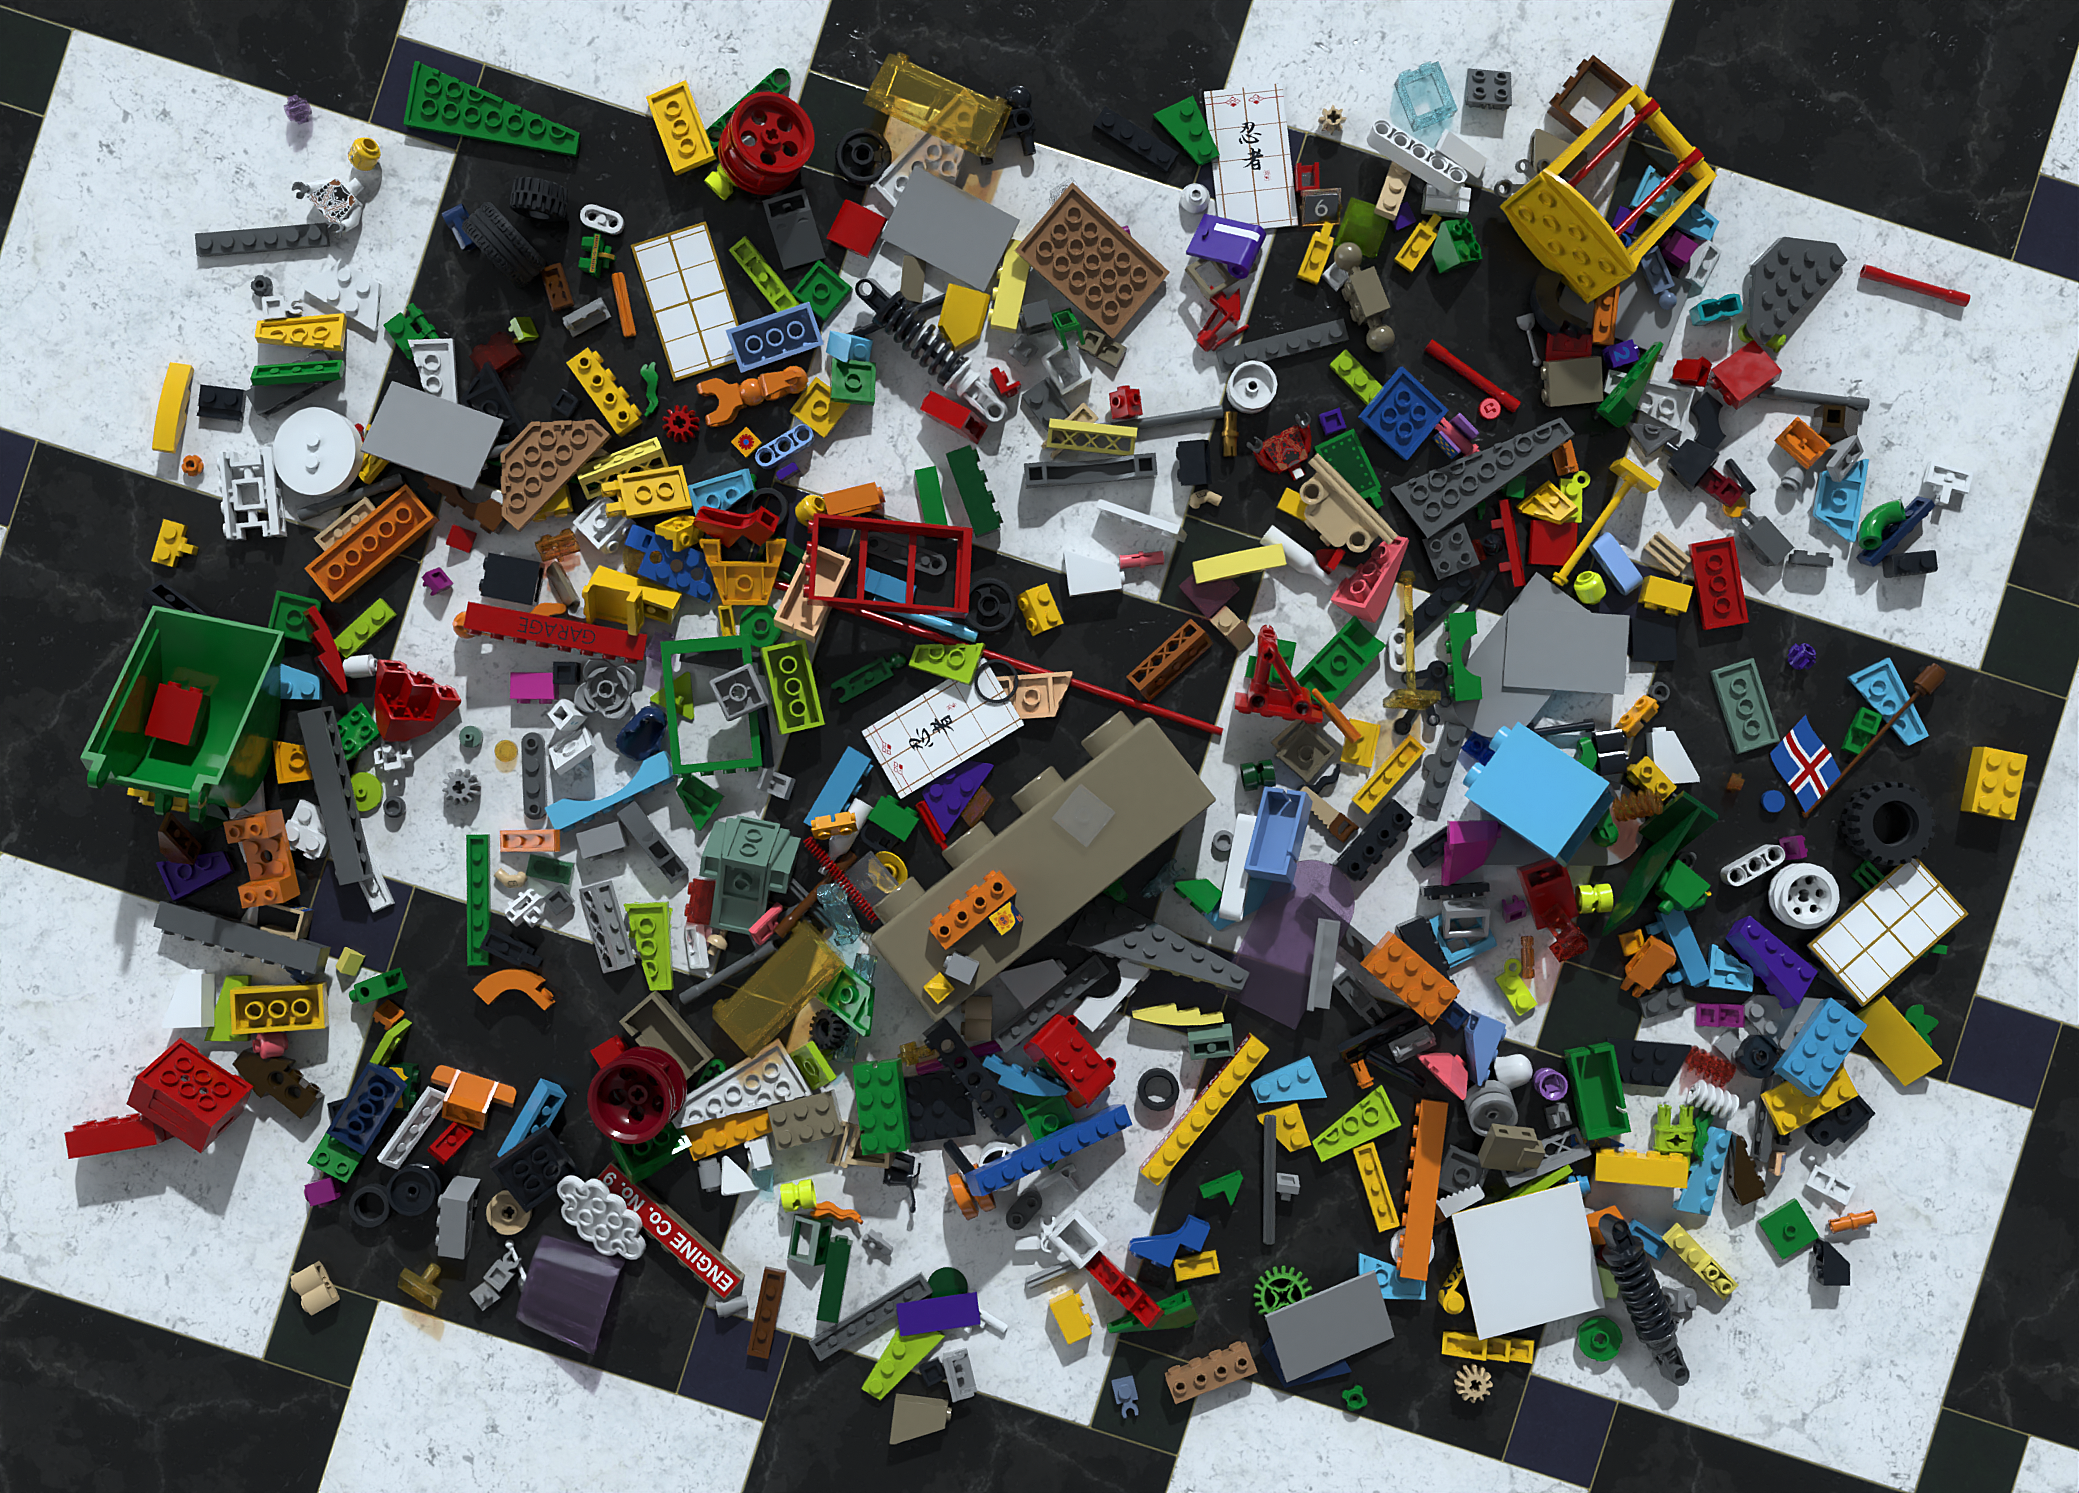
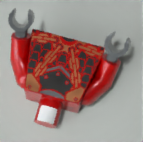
M1305 412L1306 417L1302 421H1300L1298 414L1295 416L1299 427L1296 424L1264 442L1254 437L1256 439L1255 446L1247 442V447L1253 451L1260 466L1278 474L1288 470L1294 481L1305 475L1300 463L1308 459L1312 438L1309 426L1311 418L1307 412Z

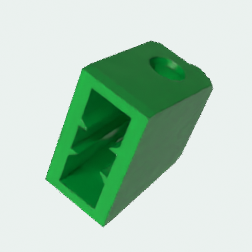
M397 968L354 984V990L349 992V998L353 1003L360 1002L361 1005L406 989L408 986L401 968Z

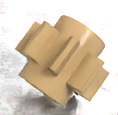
M1334 105L1328 111L1324 108L1322 110L1324 117H1319L1318 119L1319 123H1323L1321 131H1330V135L1336 129L1341 132L1343 126L1340 123H1345L1347 119L1342 117L1343 109H1335ZM1329 117H1333V121H1335V123H1331L1332 121L1331 119H1329Z

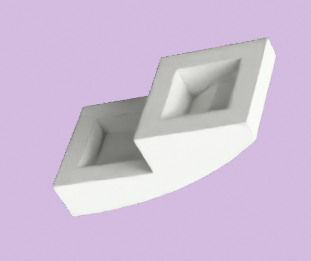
M1817 1165L1814 1166L1806 1182V1185L1847 1205L1856 1188V1185Z

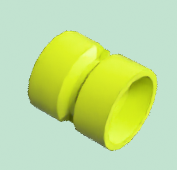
M721 163L717 166V172L712 171L704 180L724 201L733 193V186L738 187L727 176Z
M1596 884L1594 888L1591 885H1577L1575 901L1578 913H1593L1595 909L1597 912H1611L1613 909V893L1610 884Z
M812 1179L801 1180L798 1185H795L793 1182L781 1184V1200L785 1213L798 1211L799 1207L803 1209L816 1207V1193Z

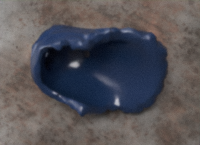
M653 705L641 708L617 735L615 742L619 752L636 762L644 761L651 757L654 752H659L662 739L668 728L666 713Z

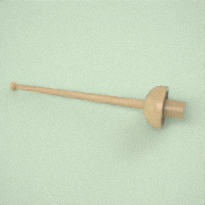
M722 929L719 935L713 934L706 939L707 942L711 943L707 953L715 956L719 948L726 950L727 942L723 936L727 930Z

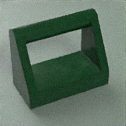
M773 533L768 539L783 538ZM766 541L760 547L754 561H767L763 558L766 553ZM787 541L785 551L799 559L792 574L779 567L777 576L791 583L799 564H803L802 558L806 551Z
M794 1214L787 1258L813 1267L826 1264L833 1220L827 1218L817 1220L808 1215ZM802 1222L813 1225L808 1255L797 1254Z

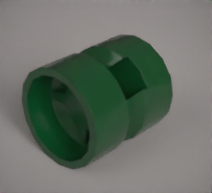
M1271 759L1258 761L1257 765L1253 762L1240 764L1241 779L1245 792L1257 790L1259 786L1263 789L1264 786L1276 787L1275 772Z

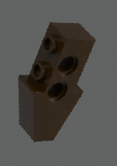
M251 1047L243 1050L232 1063L244 1080L254 1086L252 1090L258 1097L263 1098L270 1094L300 1119L308 1116L325 1096L320 1092L321 1089L318 1085L312 1082L309 1083L303 1078L304 1075L299 1070L291 1068L296 1062L294 1059L284 1056L263 1059L258 1053H254ZM277 1073L282 1074L284 1078L283 1083L277 1080ZM294 1087L300 1089V1097L294 1094Z

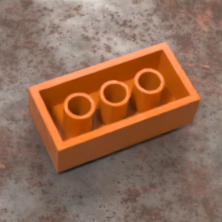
M1387 931L1360 963L1362 967L1431 1025L1460 992L1456 986L1390 931Z

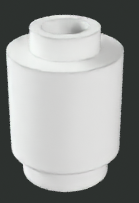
M371 654L349 657L343 662L344 673L347 677L351 678L375 676L378 660Z

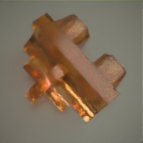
M570 528L561 530L560 535L552 537L548 534L541 536L540 541L535 542V547L543 562L552 559L562 562L564 561L563 556L581 551L580 545Z

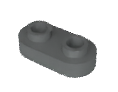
M1794 550V554H1789L1788 564L1832 568L1834 558L1829 557V553L1816 552V555H1808V551Z
M1035 1190L1025 1191L1007 1211V1225L1014 1230L1024 1228L1042 1206L1041 1195ZM1029 1199H1033L1035 1201V1204L1033 1206H1029L1027 1204V1201ZM1019 1216L1021 1220L1014 1222L1013 1217Z

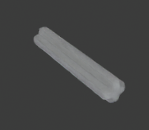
M1080 1254L1078 1256L1082 1259L1084 1254ZM1068 1259L1026 1277L1027 1286L1029 1289H1033L1076 1271L1078 1267Z

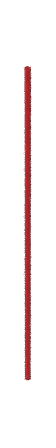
M775 580L773 588L787 592L790 584ZM832 607L943 645H971L869 610ZM984 649L982 654L983 658L1004 660L1014 668L1031 674L1055 673ZM1074 678L1071 679L1069 684L1070 687L1221 736L1223 732L1221 727Z

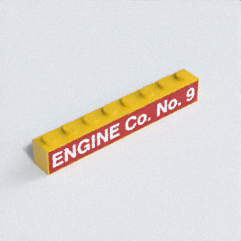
M1249 1033L1234 1051L1235 1055L1227 1059L1139 1167L1140 1172L1158 1186L1267 1054L1269 1048Z

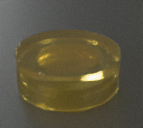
M502 740L496 744L494 752L500 761L509 762L517 757L518 747L511 740Z

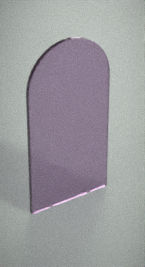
M1319 860L1295 862L1297 869L1293 884L1278 881L1271 883L1232 961L1233 964L1250 972L1242 991L1236 993L1218 988L1219 992L1231 997L1235 1001L1294 1030L1307 1008L1318 918L1340 921L1338 948L1352 920L1355 908L1354 893L1348 879L1332 864Z

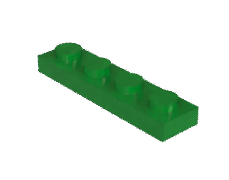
M343 360L258 365L254 366L250 380L253 386L289 385L300 382L313 383L316 381L332 382L342 379L345 364Z

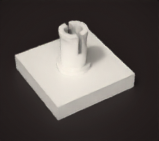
M585 724L549 749L554 768L560 776L575 765H578L583 773L588 772L586 767L592 769L594 763L588 756L597 750L591 732Z

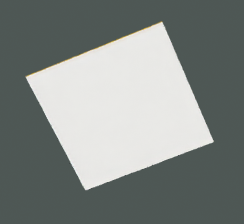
M1579 1181L1451 1214L1479 1340L1606 1307Z

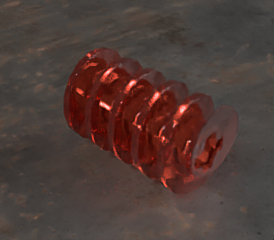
M1697 1045L1692 1046L1685 1059V1063L1688 1065L1687 1072L1690 1073L1695 1068V1076H1699L1702 1072L1704 1080L1712 1076L1711 1083L1715 1084L1719 1080L1720 1088H1723L1725 1084L1730 1082L1737 1068L1736 1064H1731L1728 1060L1723 1061L1722 1057H1715L1712 1052L1707 1053L1705 1049H1699Z

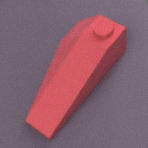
M1398 536L1389 545L1383 541L1371 552L1372 557L1364 564L1360 563L1356 567L1357 571L1349 579L1346 577L1339 584L1330 599L1331 602L1352 616L1355 615L1360 620L1376 623L1387 604L1409 543L1408 538Z
M1420 1052L1415 1055L1447 1089L1461 1100L1466 1098L1468 1071L1464 1068L1466 1063L1458 1055L1454 1057L1450 1053Z

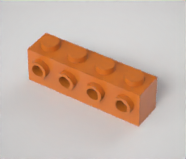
M1001 870L989 872L983 877L985 882L979 887L976 884L965 892L967 894L966 898L961 902L959 899H956L948 906L950 911L943 916L939 913L930 920L932 925L928 929L945 950L1017 892Z

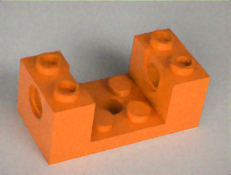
M282 809L240 815L223 822L228 844L242 842L251 881L238 887L242 908L284 903L300 895ZM266 850L272 853V861H268L265 858L264 853Z

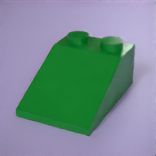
M672 1121L655 1137L642 1143L625 1144L612 1139V1151L631 1185L651 1176L692 1147L683 1128L676 1129Z

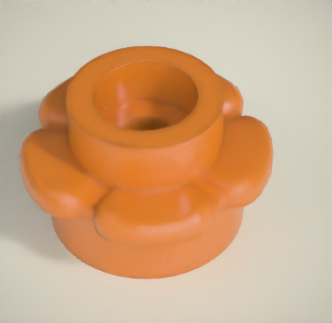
M188 455L183 459L182 470L184 473H188L189 476H197L204 470V463L199 456Z

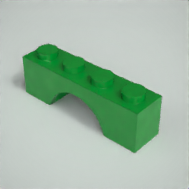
M1476 611L1447 614V619H1444V631L1449 634V640L1445 641L1446 654H1450L1451 662H1447L1448 676L1452 675V684H1449V696L1454 697V702L1482 699L1481 677L1470 673L1463 665L1461 659L1464 643L1471 636L1477 634Z

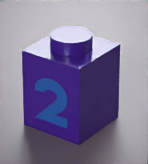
M1633 339L1608 346L1602 350L1607 370L1625 367L1639 360V349L1634 344Z

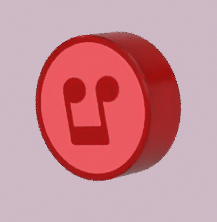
M1486 398L1478 406L1479 416L1487 421L1494 420L1501 412V405L1494 398Z

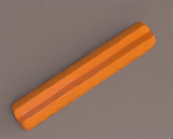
M622 272L612 274V281L623 335L625 337H633L636 335L625 277Z

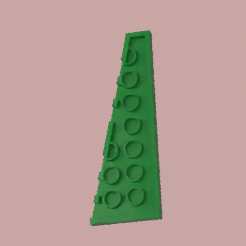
M419 61L414 62L403 123L406 127L578 157L581 141L580 133L549 121L536 113H531L518 105H513L480 88L466 84L455 77L448 76Z

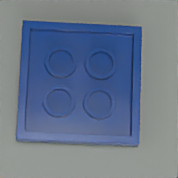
M1399 367L1358 418L1403 460H1408L1449 410L1404 367Z

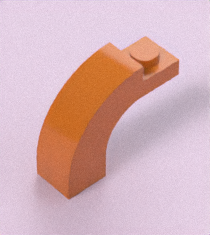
M509 968L493 973L484 978L473 989L488 1005L494 1003L509 989L524 991L544 1011L555 1003L552 999V993L548 989L540 987L546 980L539 974L522 968Z

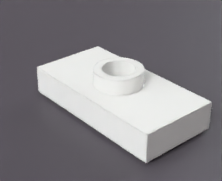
M692 924L684 926L690 969L709 967L704 925Z

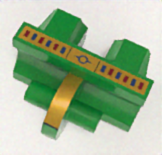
M594 233V237L582 238V250L590 251L591 259L580 257L578 268L580 271L590 273L593 278H600L601 266L604 269H608L609 262H616V256L611 254V247L605 246L604 249L605 239L601 238V234Z

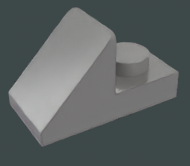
M1856 435L1830 444L1831 446L1825 451L1829 461L1826 467L1832 481L1841 482L1864 452Z

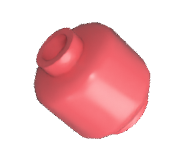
M282 1031L258 1033L256 1040L252 1041L253 1051L258 1053L263 1059L282 1056L285 1050L288 1049L286 1033H282Z

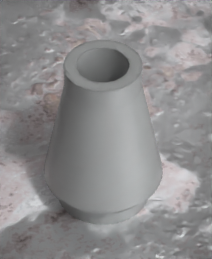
M1796 461L1781 478L1780 486L1790 493H1796L1797 490L1802 488L1807 469Z
M746 1295L727 1296L725 1300L720 1297V1299L715 1300L719 1318H727L743 1309L749 1308Z

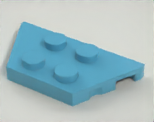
M1869 459L1855 462L1841 482L1832 481L1828 470L1819 474L1812 516L1850 543L1856 541Z

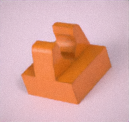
M387 1000L375 1010L372 1016L375 1018L376 1023L380 1021L385 1025L384 1029L389 1030L402 1019L405 1012L390 1000Z

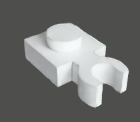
M284 295L262 297L263 319L288 318V313L290 312L294 315H302V310L294 309V305L302 303V300L298 297H292L287 301V297Z

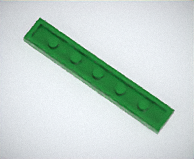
M490 834L466 835L467 966H490L491 953L480 949L483 939L491 927Z

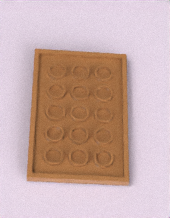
M1073 182L1014 250L1111 339L1115 338L1170 273Z

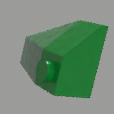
M1184 1290L1156 1302L1164 1311V1314L1151 1329L1147 1328L1133 1313L1107 1323L1109 1334L1171 1329L1182 1326L1187 1328L1194 1325L1199 1317L1188 1290Z

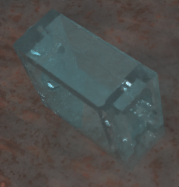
M1431 61L1423 63L1418 67L1419 69L1412 72L1410 69L1405 70L1398 75L1399 77H1397L1394 83L1413 132L1451 118L1458 110L1439 61L1432 64ZM1432 76L1443 106L1417 116L1405 85Z

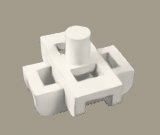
M380 736L382 747L373 749L375 765L384 767L387 773L395 769H404V762L414 759L411 749L412 742L395 741L393 744H388L389 741H384L382 736Z
M529 889L524 894L520 892L518 894L519 898L513 903L511 901L508 902L509 907L504 911L505 916L516 927L525 921L533 928L545 917L540 909H538L545 903L544 899L533 889ZM524 903L527 904L525 907H523L521 910H519V908H520Z

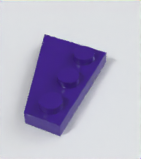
M225 851L198 855L194 865L171 863L170 861L156 862L169 894L175 902L235 872L230 858Z

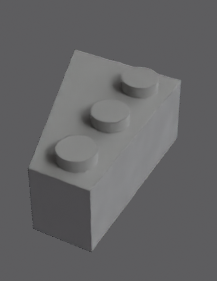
M455 1175L444 1194L439 1196L438 1208L441 1209L436 1226L439 1227V1233L435 1245L438 1246V1256L459 1259L466 1257L471 1248L475 1221L472 1220L473 1207H477L478 1201L473 1199L474 1192L480 1186L481 1179Z

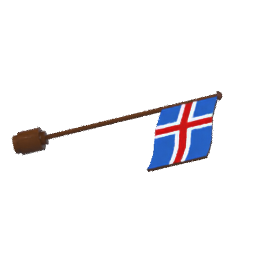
M1933 663L1918 675L1913 681L1915 685L1913 689L1916 692L1842 773L1839 771L1831 753L1812 730L1806 714L1798 721L1769 755L1778 773L1795 793L1804 811L1802 812L1803 818H1810L1809 814L1919 695L1931 696L1945 681L1944 677L1947 675L1943 668Z

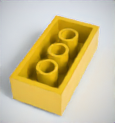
M327 981L234 987L230 990L232 1035L326 1028L329 1025Z

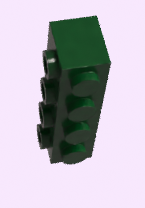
M971 445L946 453V458L976 539L1001 530L1000 524L1003 523L999 510L994 511L992 503L996 501L992 490L987 491L985 483L988 482L984 469L979 470L977 462H980L977 450H972Z

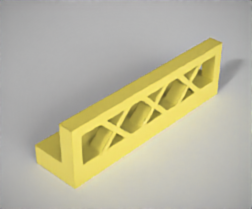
M1050 418L1046 447L1120 456L1133 455L1138 428ZM1053 431H1062L1067 437L1061 444L1051 443ZM1078 433L1084 434L1089 440L1083 446H1077L1072 440ZM1099 436H1105L1110 444L1106 448H1098L1094 440ZM1121 438L1131 439L1130 451L1120 450L1115 443ZM1091 443L1094 447H1086V446H1088V445Z
M657 437L586 463L576 474L587 500L601 495V484L610 482L607 481L610 475L628 474L630 468L634 466L641 467L639 472L667 468L669 466ZM658 457L661 458L663 464L655 467L649 465L651 460ZM592 482L600 483L597 489L588 492L587 484Z

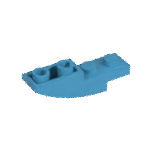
M994 1053L987 1055L982 1064L984 1067L1001 1075L998 1084L1021 1093L1037 1096L1066 1095L1069 1090V1085L1058 1076L1053 1078L1047 1075V1071L1039 1066L1035 1068L1030 1066L1028 1072L1025 1073L1023 1072L1024 1069L1019 1065H1010L1004 1062L1005 1059Z

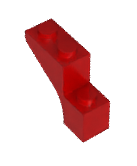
M702 506L699 508L692 524L714 539H721V543L728 548L741 535H744L761 547L774 533L780 518L762 506L750 514H737Z

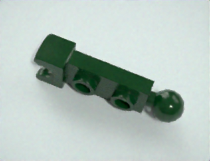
M902 652L893 653L889 661H886L884 656L832 683L831 688L838 689L843 687L845 689L844 696L839 699L840 704H844L894 676L891 669L903 668L907 663V658Z

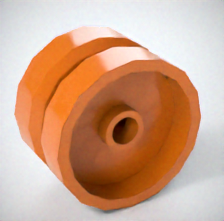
M977 1163L973 1164L975 1169L979 1168ZM957 1171L948 1176L954 1198L966 1220L969 1221L978 1217L979 1208L977 1202L985 1212L996 1208L992 1192L985 1196H972L964 1174Z

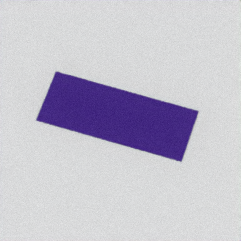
M977 1292L896 1304L900 1336L981 1324Z

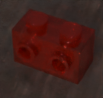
M696 877L693 878V882H689L688 895H691L690 903L686 904L684 912L687 922L710 925L716 880Z

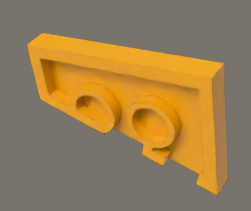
M272 740L278 784L313 780V775L309 768L308 754L304 746Z

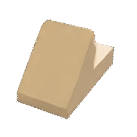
M1226 605L1210 620L1239 652L1255 637L1247 624L1240 620Z

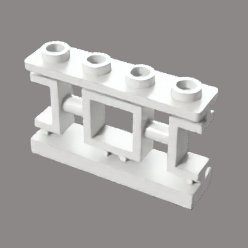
M273 447L255 449L256 460L239 462L237 452H219L217 467L221 474L219 489L223 496L221 511L225 517L223 533L227 540H246L245 529L263 528V536L267 538L287 537L282 479L274 465ZM264 466L265 478H254L253 467ZM232 468H244L245 479L233 480ZM258 484L260 504L243 505L241 486ZM268 509L269 521H258L257 510ZM248 511L249 522L237 523V512Z

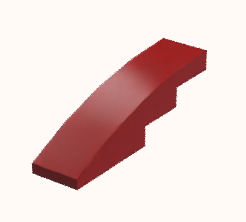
M314 605L302 612L315 630V632L308 635L320 655L314 658V661L337 694L341 695L348 691L344 668L329 628Z
M1100 1250L1091 1258L1088 1265L1085 1266L1099 1283L1147 1328L1151 1329L1164 1314V1311Z

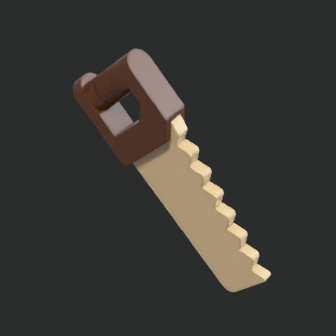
M1307 786L1302 787L1300 791L1307 792L1313 801L1311 807L1313 814L1318 815L1317 818L1322 820V824H1326L1328 832L1344 844L1355 830H1358L1359 827L1344 814L1335 810ZM1343 821L1347 822L1348 825L1339 835V826L1343 823Z

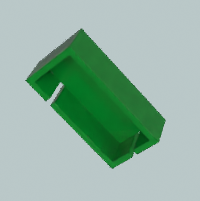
M1603 1042L1588 1045V1049L1578 1047L1564 1050L1581 1136L1589 1141L1631 1132L1628 1113L1622 1110L1626 1108L1614 1045Z
M895 1058L881 1060L880 1062L875 1060L856 1063L853 1065L859 1128L860 1131L864 1130L860 1135L862 1155L907 1151L911 1147L902 1059Z

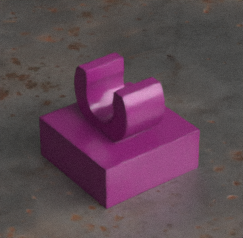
M440 567L426 572L421 577L424 580L422 586H429L432 590L431 596L449 589L454 584Z
M1799 835L1779 839L1780 846L1785 852L1784 860L1807 857L1808 849L1804 845L1805 837Z
M1516 895L1512 896L1514 903L1510 905L1506 903L1505 899H1502V917L1506 924L1526 917L1527 906L1524 900L1519 901Z

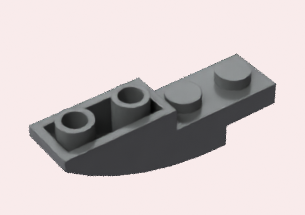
M635 800L617 813L630 833L671 884L689 871L688 867Z

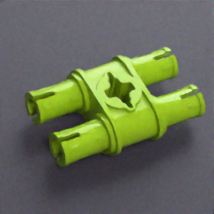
M1658 1104L1657 1123L1653 1126L1655 1140L1652 1148L1654 1151L1660 1152V1155H1669L1671 1152L1683 1154V1157L1688 1159V1172H1691L1689 1169L1691 1167V1153H1694L1693 1141L1694 1132L1696 1131L1693 1125L1694 1106L1686 1105L1684 1107V1104L1679 1105V1124L1671 1125L1672 1106L1664 1104V1107H1662V1104Z

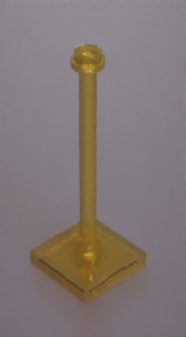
M1403 571L1399 577V581L1403 582L1407 689H1397L1383 699V708L1426 710L1441 700V691L1416 689L1412 582L1416 580V576L1413 571Z

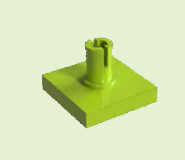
M813 1040L795 1049L789 1055L811 1089L815 1090L837 1078L828 1062L837 1057V1054L833 1052L826 1056L833 1050L824 1049L820 1052Z

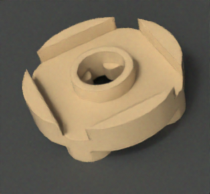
M506 1189L496 1194L489 1202L486 1216L489 1224L497 1229V1232L504 1235H512L528 1225L532 1217V1209L525 1213ZM508 1206L515 1211L511 1218L508 1217L507 1213H504Z

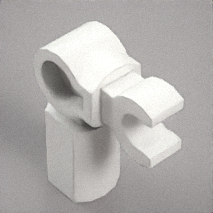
M1043 1216L1040 1217V1225L1043 1228L1040 1239H1037V1236H1015L1016 1252L1038 1251V1249L1048 1253L1054 1251L1056 1245L1048 1237L1056 1225L1055 1216H1052V1223L1050 1225L1044 1223Z

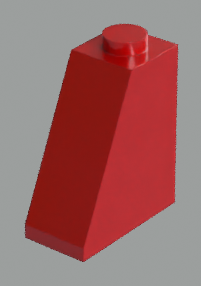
M931 390L923 399L920 408L923 413L978 445L988 425L972 410Z

